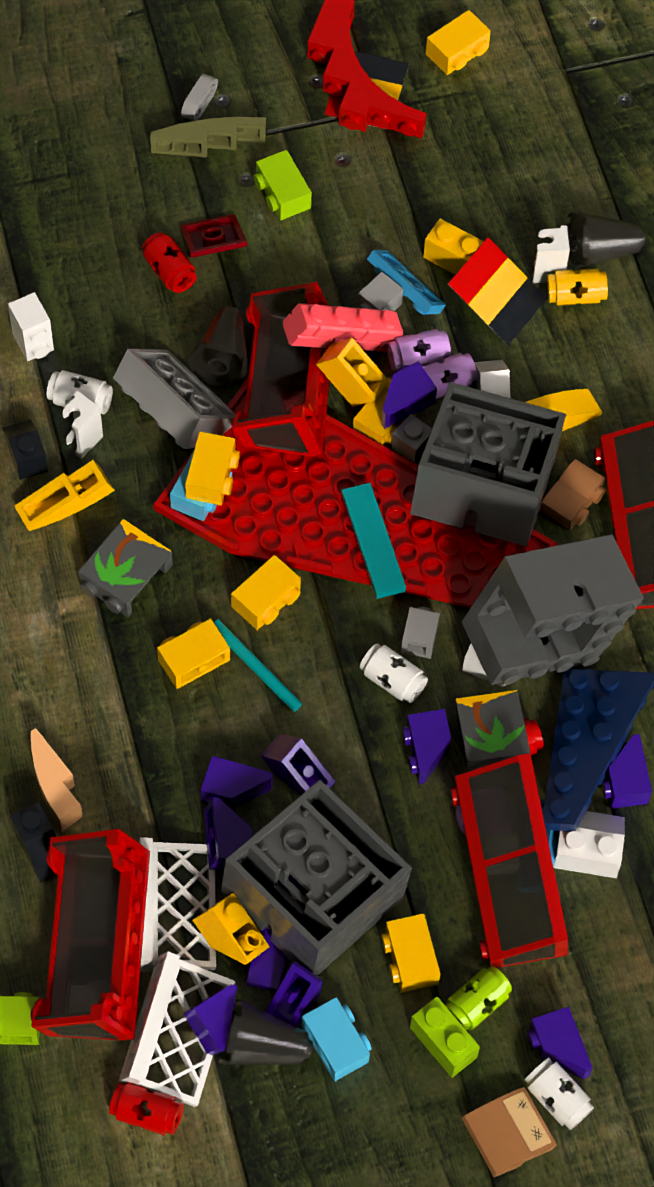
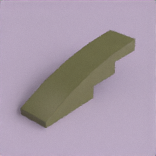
M266 117L211 118L176 124L152 131L150 134L151 153L207 157L208 148L236 150L237 141L265 143Z

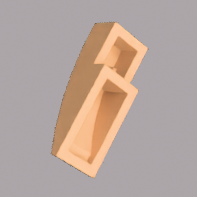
M35 728L31 731V751L37 782L51 816L60 829L64 831L83 817L80 803L69 791L75 786L73 774Z

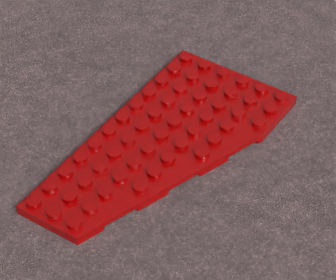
M248 378L227 405L235 414L240 410L244 412ZM266 383L261 419L291 414L292 407L304 404L305 402L271 383ZM327 414L322 455L305 456L244 447L238 435H234L232 428L221 436L235 438V450L240 451L237 469L231 468L233 484L230 495H224L222 506L217 505L213 513L209 512L204 522L171 508L170 493L190 456L153 504L156 512L230 554L265 562L275 555L291 568L372 586L341 496V490L371 483L406 585V592L402 593L467 608L472 607L505 556L558 545L557 542L534 529L526 547L476 533L475 527L464 525L462 529L410 514L419 465ZM293 423L260 428L258 443L261 445L308 451Z

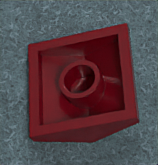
M235 214L179 225L187 256L191 258L248 246Z

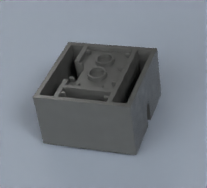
M450 382L419 463L410 514L462 529L464 525L475 527L476 533L527 547L555 464L566 414ZM472 463L482 466L489 463L497 466L498 473L471 466Z
M607 535L505 556L462 620V624L490 684L504 683L509 685L520 678L530 676V678L535 679L541 677L548 670L549 672L556 670L560 673L569 670L573 666L582 664L586 667L599 661V656L611 645L615 635L624 628L623 625L628 618L636 612L637 606L644 597L613 535Z
M319 780L226 859L221 892L226 897L234 893L260 931L267 928L272 933L270 941L292 963L296 961L317 976L403 900L412 867ZM289 875H292L308 891L306 896L288 880ZM278 880L289 890V893L278 883ZM296 900H299L305 906V909ZM285 906L289 908L291 914L285 909Z

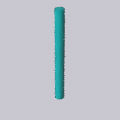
M219 619L213 622L230 649L293 712L297 711L302 706V702Z

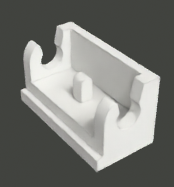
M567 225L561 226V228L543 229L539 232L538 237H550L553 242L537 245L532 283L547 282L548 274H554V271L566 270L570 252Z
M76 391L73 394L74 398L65 406L62 414L63 418H66L73 411V429L66 437V444H71L76 438L77 449L75 454L82 459L103 438L100 407Z

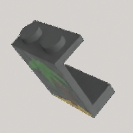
M123 519L78 571L80 587L90 597L97 596L103 600L107 608L116 614L120 612L129 617L132 614L131 602L158 570L166 573L173 565L172 551Z
M518 690L456 698V716L458 726L461 727L467 759V772L517 755L530 753ZM518 762L471 778H488L496 774L517 773Z

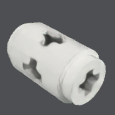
M65 370L53 372L47 387V399L53 401V404L65 407L74 398L73 394L78 391L98 405L101 414L107 413L113 395L112 386L107 385L103 380ZM82 378H83L84 381H85V382H88V383H87V384H83L82 382L78 381V379H79V380H82Z
M378 643L373 645L365 654L360 664V669L364 671V676L401 702L413 703L422 693L428 681V678L423 675L424 672L386 645L381 646ZM396 659L398 661L402 660L405 667L400 666ZM382 680H387L391 687L384 686L385 683Z
M550 1058L544 1060L525 1079L529 1084V1091L561 1126L566 1125L569 1130L573 1129L594 1109L589 1102L591 1100L590 1097L558 1062L553 1063ZM566 1081H570L573 1085L569 1091L564 1087ZM549 1097H552L555 1101L551 1107L546 1103Z

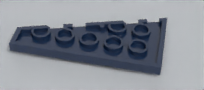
M569 669L564 671L543 812L546 830L576 831L591 804L592 795L597 786L602 784L608 766L614 762L633 727L634 719L639 710H642L645 706L650 690L654 688V673Z

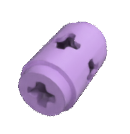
M438 329L419 332L418 334L396 337L394 341L387 342V356L391 369L395 371L402 366H410L418 361L421 366L439 362L451 356V347L445 330L438 331ZM417 346L418 349H423L424 354L420 355V352H414L413 347Z
M457 353L439 362L423 366V369L437 387L436 399L445 396L450 382L470 387L474 381L478 380L477 369L469 353L463 355ZM444 371H449L450 376L446 377L447 383H442L441 378L445 376Z

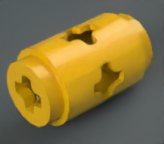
M596 268L580 269L577 271L562 270L554 271V274H548V302L561 306L600 303V300H607L608 285L606 271H599ZM576 282H581L582 286L579 287V292L574 293L573 288Z

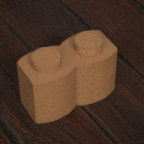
M575 459L543 499L540 512L568 530H571L576 524L581 526L589 514L587 508L592 503L598 504L606 492V489L603 488L605 477Z

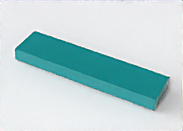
M371 483L341 490V496L376 599L406 592V585Z

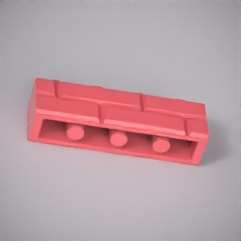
M298 303L292 310V314L289 313L283 320V328L288 343L291 346L329 348L331 344L353 338L363 351L387 352V342L394 341V338L403 336V329L398 315L395 311Z

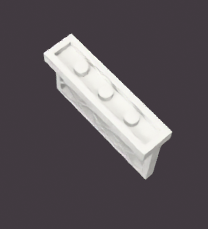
M140 837L138 843L150 851L140 972H149L150 968H154L158 957V947L166 940L179 952L177 955L180 958L183 956L186 959L183 961L206 970H215L216 950L211 948L203 935L187 921L197 911L200 913L206 911L207 909L203 906L206 902H208V908L216 903L215 870H209L207 844L153 842V838ZM158 852H170L178 861L167 871L158 862ZM193 853L207 854V865L200 872L187 860ZM181 864L194 876L185 886H182L171 875ZM158 871L162 874V876L159 879ZM165 879L178 890L168 901L158 892V885ZM197 880L207 888V896L201 902L187 891ZM181 895L194 906L184 917L171 905ZM158 902L162 905L160 909H158ZM166 909L179 921L168 932L158 923V916ZM182 925L195 937L185 948L171 936ZM158 932L163 936L159 941ZM199 941L208 950V961L195 960L187 951Z
M168 951L156 959L136 1023L135 1039L131 1040L119 1082L124 1084L129 1082L143 1086L153 1092H163L177 1097V1101L196 1107L199 1104L213 1055L206 1053L197 1036L182 1044L174 1026L187 1019L184 1017L172 1023L167 1012L168 1004L178 998L185 1012L190 1007L184 995L197 989L202 1000L208 997L204 985L214 982L226 987L231 984L234 985L235 981L180 960L179 955ZM179 969L190 973L195 983L194 987L183 992L181 991L176 980ZM199 977L206 979V981L201 982ZM174 990L176 995L171 997L172 991ZM163 1021H164L165 1024H166V1027H164V1028L161 1029L162 1024H163ZM169 1030L177 1048L163 1054L157 1040L160 1033ZM198 1041L204 1055L201 1062L192 1065L185 1047ZM178 1051L187 1069L173 1076L165 1057ZM153 1053H155L157 1058L152 1060ZM159 1061L167 1078L160 1083L146 1079L149 1066ZM200 1067L197 1075L195 1069ZM186 1073H189L194 1083L191 1096L182 1093L175 1079ZM169 1083L171 1088H168L163 1085Z

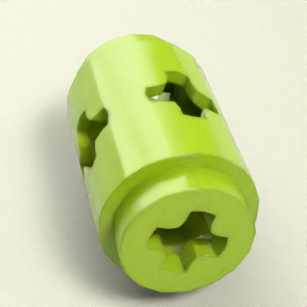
M490 966L488 969L480 970L446 1000L445 1006L466 1031H471L508 1000V994L512 992V986L500 970ZM466 987H473L472 990L467 993L465 992L467 990ZM489 1006L488 1012L482 1013V1010Z

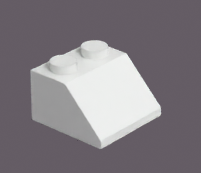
M586 811L576 831H559L554 868L617 878L622 861L625 817Z

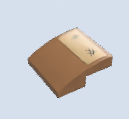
M525 1087L503 1095L466 1114L462 1118L493 1177L516 1169L525 1161L549 1152L557 1146Z

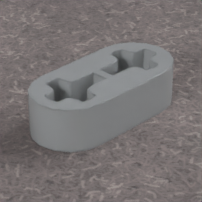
M207 74L200 76L183 104L181 117L190 121L199 120L216 92L218 79Z

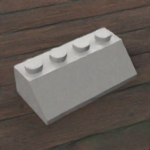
M127 349L113 379L121 386L124 393L132 396L139 403V407L157 421V425L160 428L168 431L175 438L176 444L185 449L195 448L199 431L221 436L232 428L231 421L232 418H235V413L169 350Z

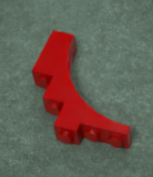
M325 0L308 39L307 58L317 63L328 64L323 74V91L333 96L344 97L339 108V125L351 130L366 132L368 124H372L378 128H387L401 132L406 136L422 138L426 128L427 113L406 106L385 93L371 80L357 59L350 36L355 0Z

